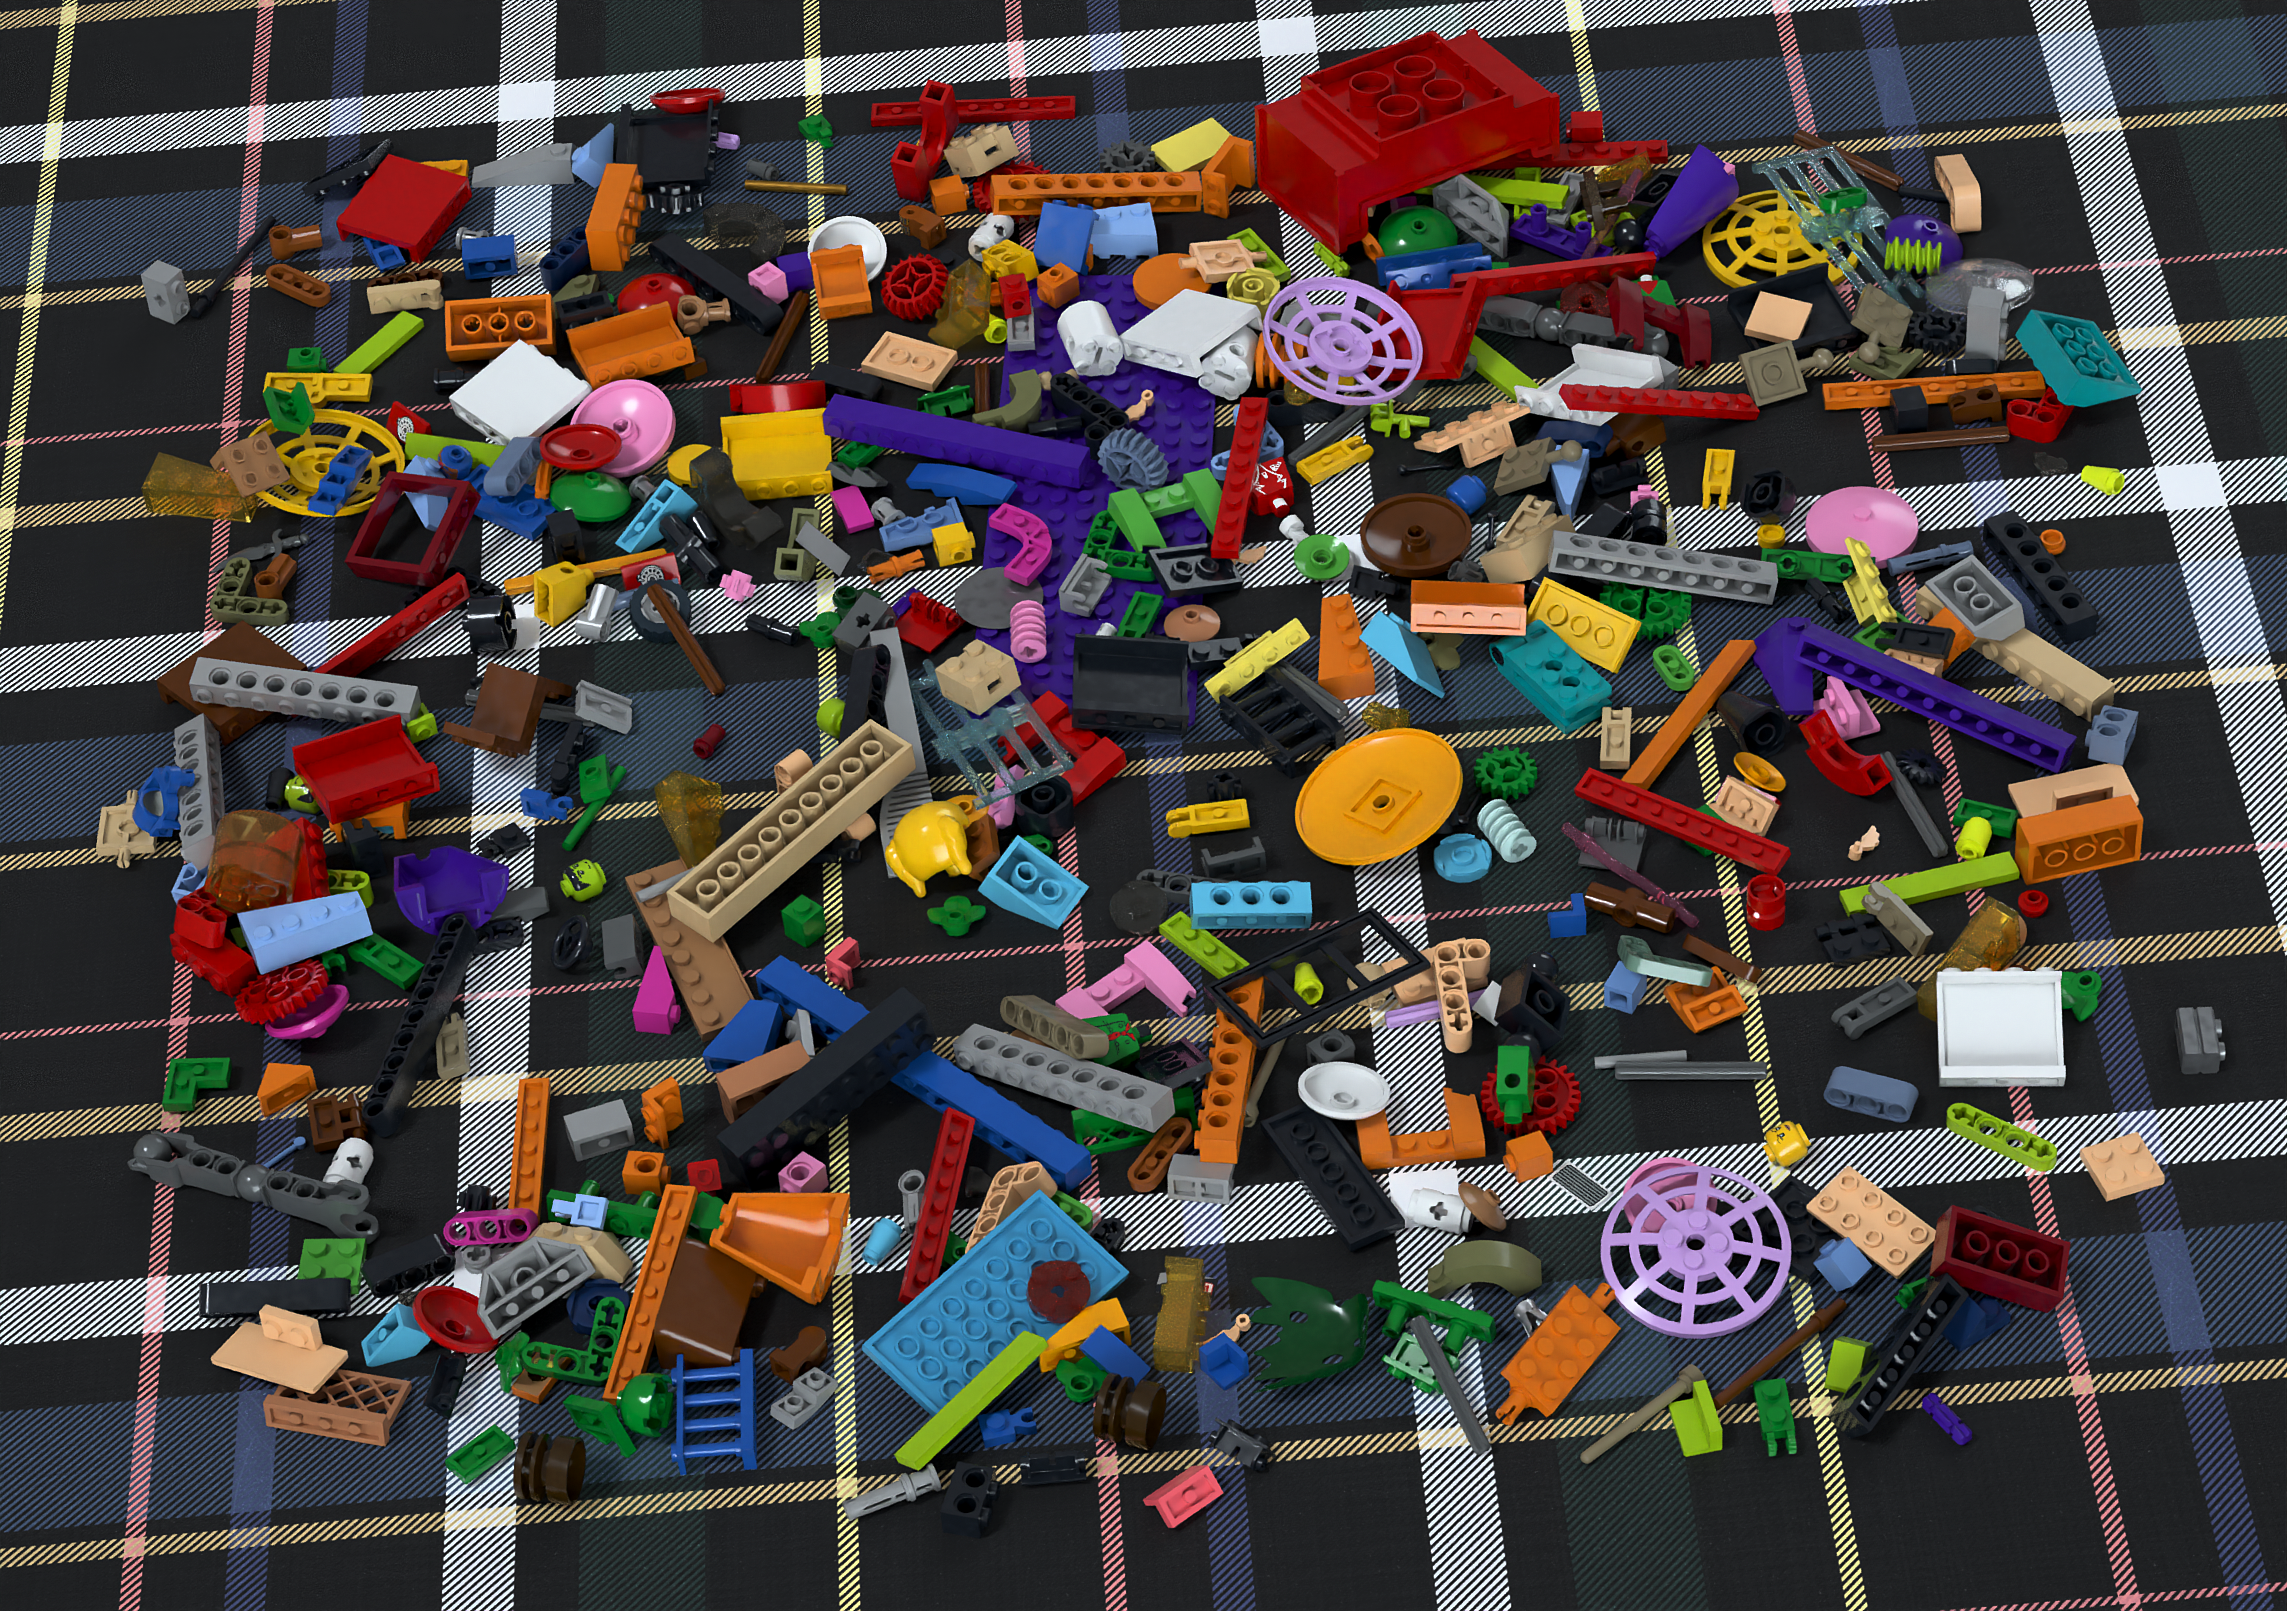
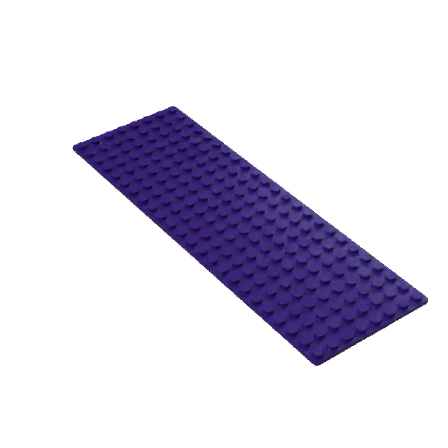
M1078 275L1080 295L1057 309L1041 301L1038 297L1037 277L1028 281L1027 285L1032 299V307L1034 308L1035 350L1008 351L1006 339L999 408L1012 401L1009 396V375L1035 369L1038 375L1048 371L1053 377L1070 369L1075 370L1057 330L1058 320L1069 306L1088 300L1099 302L1105 306L1118 336L1155 311L1144 306L1135 297L1133 291L1134 275ZM1223 282L1212 283L1209 294L1222 297ZM1124 354L1116 366V371L1109 376L1078 375L1080 382L1124 412L1132 405H1137L1141 401L1143 391L1151 390L1153 392L1154 402L1151 406L1146 405L1145 415L1141 416L1139 420H1133L1129 424L1130 429L1133 428L1137 434L1143 432L1144 437L1147 439L1151 438V442L1154 445H1159L1158 450L1165 454L1163 459L1169 463L1167 466L1169 473L1165 484L1161 488L1181 483L1183 481V474L1205 468H1209L1211 472L1216 395L1199 385V377L1195 378L1125 360ZM1041 389L1042 411L1038 422L1051 420V417L1055 419L1068 417L1053 406L1051 391ZM1083 427L1081 431L1060 434L1058 438L1054 436L1044 438L1085 446L1084 431L1086 428ZM1090 459L1091 468L1080 489L997 471L992 472L993 475L1016 482L1017 488L1006 503L1025 510L1041 519L1048 527L1052 540L1051 559L1045 569L1036 577L1043 590L1042 606L1045 609L1047 653L1042 660L1035 663L1019 661L1011 653L1010 628L986 629L976 627L975 639L1014 658L1021 685L980 716L968 710L967 725L970 728H1009L1033 702L1048 690L1068 705L1069 713L1072 715L1075 634L1096 635L1102 623H1110L1118 632V627L1136 591L1163 596L1164 604L1150 634L1154 631L1156 635L1167 636L1164 631V621L1167 615L1174 609L1191 604L1203 605V594L1167 598L1157 579L1153 581H1138L1112 577L1111 584L1089 617L1061 610L1059 588L1080 558L1095 516L1099 512L1107 510L1109 494L1123 490L1120 487H1116L1112 480H1108L1109 476L1102 472L1103 466L1097 460ZM1002 504L989 505L982 570L1006 567L1023 547L1021 541L1014 536L989 527V517ZM1194 508L1154 519L1167 548L1207 543L1208 528ZM1120 529L1113 550L1136 552ZM1097 540L1094 543L1097 545H1102L1107 543V541ZM1148 546L1142 547V553L1147 554L1148 550H1153L1157 548ZM1118 562L1114 564V566L1116 567H1123L1127 565V563L1125 562ZM1187 663L1188 726H1193L1196 718L1199 670L1191 671Z

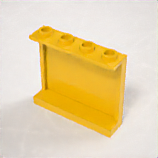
M826 408L720 417L723 437V480H721L724 502L830 494V492H833L831 470L825 471L829 462H832V436L825 435L823 413Z

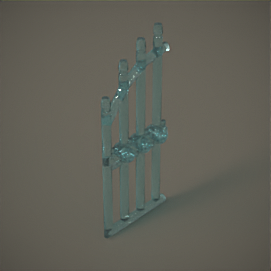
M1833 145L1752 164L1753 173L1764 172L1803 221L1799 222L1798 226L1802 230L1801 233L1805 239L1811 243H1820L1860 294L1866 283L1835 246L1831 238L1841 237L1880 285L1882 291L1910 309L1909 304L1897 291L1902 283L1917 298L1923 296L1922 288L1917 284L1912 275L1906 272L1905 264H1903L1900 271H1896L1894 263H1892L1891 268L1895 271L1896 275L1890 282L1852 234L1863 232L1885 259L1887 245L1874 228L1884 225L1887 229L1888 224L1893 219ZM1829 157L1852 187L1867 189L1866 204L1868 206L1856 209L1844 208L1846 211L1836 214L1825 213L1823 209L1819 208L1820 193L1797 164L1807 162L1830 191L1842 189L1819 161L1820 158ZM1786 167L1824 216L1813 218L1775 169Z
M929 659L923 661L922 665L928 674L927 677L911 680L908 676L912 701L938 737V739L931 741L936 753L941 759H953L979 796L972 800L976 811L1074 768L1073 762L1018 687L1009 693L1016 703L1015 705L1003 708L995 704L987 710L990 716L981 720L972 719L964 707L944 697L964 726L956 731L945 729L919 691L936 686L942 694L934 663ZM1029 721L1058 762L1042 769L1014 728ZM997 735L1005 736L1032 774L1015 780L988 739ZM970 747H979L1005 786L989 792L961 751Z

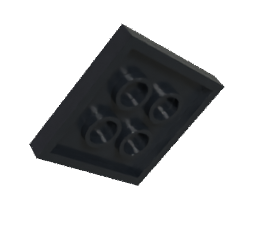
M1789 1174L1769 1196L1780 1209L1788 1226L1791 1239V1266L1789 1273L1810 1284L1820 1273L1813 1264L1821 1255L1820 1248L1832 1239H1835L1837 1242L1844 1238L1807 1211V1204L1820 1191ZM1765 1206L1752 1213L1761 1230L1762 1245L1782 1250L1779 1227L1770 1209ZM1744 1219L1733 1230L1734 1240L1753 1243L1751 1230ZM1771 1261L1772 1263L1776 1264L1777 1266L1780 1265L1779 1262Z

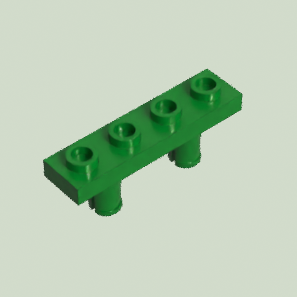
M1762 548L1761 561L1776 563L1778 578L1808 580L1809 578L1817 577L1822 582L1843 583L1856 572L1850 555ZM1871 557L1873 563L1875 564L1876 557Z
M586 1180L578 1194L597 1197L601 1191L599 1190L600 1185L594 1180ZM551 1189L546 1197L549 1221L571 1225V1218L556 1217L555 1213L551 1212L554 1199L575 1203L576 1194ZM643 1191L635 1205L608 1200L609 1204L603 1231L650 1240L658 1210L655 1209L658 1204L657 1195L651 1191Z
M1376 1280L1372 1289L1375 1306L1390 1310L1382 1327V1333L1389 1338H1399L1408 1317L1416 1318L1419 1315H1423L1428 1323L1448 1329L1441 1349L1457 1358L1467 1336L1492 1344L1497 1334L1494 1317H1491L1482 1310H1469L1461 1307L1454 1301H1442L1433 1298L1423 1291L1414 1292L1392 1281L1386 1283Z

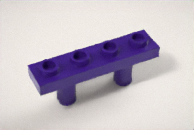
M1541 203L1534 204L1530 208L1531 216L1524 213L1510 227L1511 237L1571 261L1613 256V248L1592 240L1591 223L1586 221L1579 222L1575 226L1576 234L1547 223V207Z

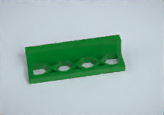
M1191 1087L1181 1088L1173 1093L1175 1113L1169 1119L1189 1117L1195 1135V1131H1200V1128H1198V1119L1194 1107V1095ZM1084 1109L1071 1111L1073 1132L1077 1144L1085 1146L1083 1138L1095 1136L1101 1139L1098 1144L1085 1146L1091 1156L1147 1145L1157 1133H1149L1141 1128ZM1125 1130L1131 1133L1128 1138L1119 1139L1114 1137L1117 1131Z

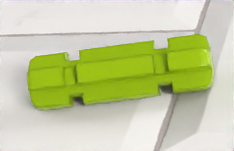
M1316 242L1313 245V252L1338 277L1343 278L1350 274V266L1339 255H1334L1321 242Z

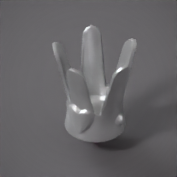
M1532 1299L1522 1301L1514 1310V1317L1523 1324L1528 1337L1532 1334V1326L1536 1329L1542 1322L1541 1320H1544L1547 1316L1546 1313L1537 1307Z

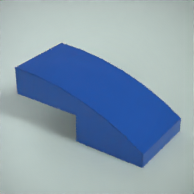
M368 237L363 238V244L369 256L381 273L406 265L398 246Z
M1098 1325L1079 1346V1349L1100 1370H1105L1107 1373L1120 1374L1122 1379L1125 1376H1130L1134 1379L1135 1386L1151 1369L1134 1351L1102 1325Z

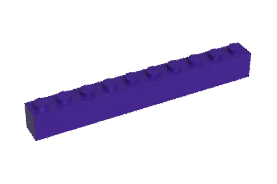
M834 394L823 413L824 433L828 436L1080 489L1091 468L1090 447Z
M1814 623L1800 635L1793 659L2057 774L2069 762L2077 737Z

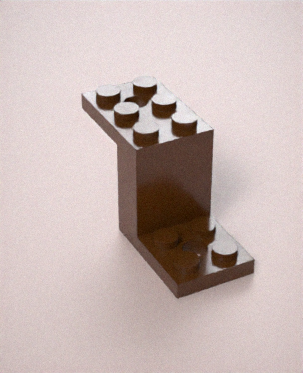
M488 662L470 728L445 721L442 732L451 734V741L515 759H517L518 753L528 756L545 696L559 700L560 695L570 697L573 686Z

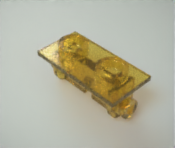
M1642 152L1602 169L1600 174L1597 175L1598 183L1622 178L1623 188L1653 176L1648 152Z

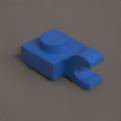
M524 787L520 794L523 815L546 821H550L553 816L559 820H567V809L564 808H574L573 799L567 796L552 799L551 793Z

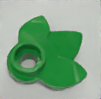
M833 611L822 612L817 615L815 621L800 622L799 632L804 636H809L815 647L829 648L836 644L832 634L841 623V618Z
M955 895L949 897L944 902V907L928 909L927 916L931 923L942 925L948 935L961 936L969 931L971 922L980 920L985 916L986 907L983 905L971 906L970 900L967 897Z
M2090 970L2082 971L2078 974L2069 971L2062 972V1009L2072 1007L2074 1015L2079 1022L2087 1019L2098 1007L2097 996L2102 989V980L2099 974ZM2086 982H2091L2089 985H2082Z
M518 1332L511 1342L507 1341L496 1352L495 1363L498 1364L500 1371V1387L503 1392L508 1394L512 1378L522 1373V1351L530 1339L525 1332Z
M1087 1356L1080 1359L1076 1364L1060 1360L1056 1367V1377L1065 1386L1066 1396L1078 1403L1093 1399L1108 1375L1105 1370H1100Z

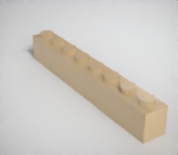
M1924 585L1916 591L1915 612L1928 621L1932 620L1945 606ZM2026 628L2017 631L2002 641L1977 637L1970 646L1987 659L1997 663L2009 673L2016 675L2030 686L2040 690L2052 700L2059 702L2089 722L2093 721L2095 715H2100L2104 705H2113L2114 683Z

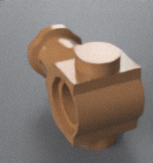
M684 295L679 297L677 324L683 330V334H696L704 326H708L709 321L725 320L730 322L731 320L727 298H724L721 302L706 303L705 300H701L697 296Z

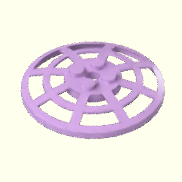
M1322 276L1297 281L1285 287L1274 297L1263 320L1262 333L1264 345L1275 366L1288 380L1302 390L1330 402L1362 406L1388 401L1400 395L1412 384L1422 362L1423 347L1421 336L1408 313L1385 293L1356 280ZM1332 290L1346 292L1343 306L1335 304L1312 306L1306 293L1310 291ZM1357 296L1378 305L1394 319L1381 326L1370 316L1354 309ZM1296 297L1302 311L1291 319L1287 327L1274 321L1273 317L1278 309L1289 299ZM1318 314H1340L1341 318L1340 321L1330 320L1322 322ZM1354 318L1372 329V332L1365 334L1360 328L1350 324L1351 319ZM1305 319H1308L1314 328L1309 337L1294 331ZM1400 327L1405 332L1410 343L1412 360L1395 359V349L1389 334ZM1270 329L1284 337L1285 349L1291 361L1282 362L1270 340ZM1381 340L1386 351V358L1372 356V343ZM1292 341L1306 346L1309 357L1298 359L1294 352ZM1334 346L1344 348L1345 351H1339ZM1368 365L1384 367L1382 373L1374 380H1371L1363 373ZM1317 366L1328 373L1327 381L1315 376L1306 368ZM1393 369H1410L1407 378L1399 387L1390 392H1386L1379 387V385L1387 380ZM1299 370V372L1303 374L1305 377H1307L1309 380L1322 387H1325L1326 390H1322L1311 385L1310 383L1301 379L1292 371ZM1339 376H1353L1361 385H1338ZM1368 390L1375 396L1350 397L1338 395L1336 392L1354 393Z
M1683 1166L1667 1169L1647 1177L1634 1185L1620 1198L1613 1207L1604 1226L1601 1238V1264L1604 1278L1607 1284L1611 1286L1609 1288L1610 1291L1612 1289L1615 1290V1299L1635 1320L1650 1329L1666 1335L1686 1339H1706L1738 1331L1756 1321L1771 1308L1780 1296L1788 1279L1791 1266V1239L1788 1226L1780 1209L1759 1186L1743 1176L1725 1169L1709 1166ZM1698 1174L1696 1186L1675 1188L1661 1195H1658L1649 1187L1653 1183L1670 1177ZM1711 1176L1722 1177L1736 1182L1754 1192L1757 1197L1742 1203L1727 1192L1709 1187ZM1638 1194L1648 1202L1636 1217L1631 1233L1612 1234L1620 1211L1631 1198ZM1695 1195L1694 1207L1691 1209L1676 1212L1667 1203L1668 1200L1679 1196ZM1708 1196L1723 1200L1733 1206L1734 1209L1723 1216L1706 1210ZM1765 1206L1770 1209L1779 1227L1782 1250L1762 1245L1761 1230L1752 1213ZM1654 1210L1666 1220L1659 1233L1641 1232L1646 1219ZM1744 1218L1751 1230L1753 1243L1734 1240L1730 1226ZM1697 1239L1705 1245L1700 1250H1691L1687 1244L1691 1240ZM1629 1245L1631 1263L1639 1278L1626 1290L1619 1283L1613 1270L1610 1246ZM1639 1245L1658 1246L1660 1261L1648 1271L1641 1260ZM1733 1254L1751 1256L1747 1268L1736 1279L1727 1268ZM1761 1258L1779 1262V1269L1772 1285L1763 1297L1754 1303L1744 1290V1287L1755 1275ZM1668 1271L1675 1277L1685 1280L1684 1291L1680 1293L1671 1290L1656 1280ZM1718 1277L1725 1285V1288L1712 1293L1696 1294L1698 1282ZM1649 1288L1664 1299L1682 1304L1681 1321L1679 1323L1656 1316L1642 1308L1634 1300ZM1733 1296L1744 1310L1740 1314L1723 1321L1693 1324L1695 1305L1714 1304Z

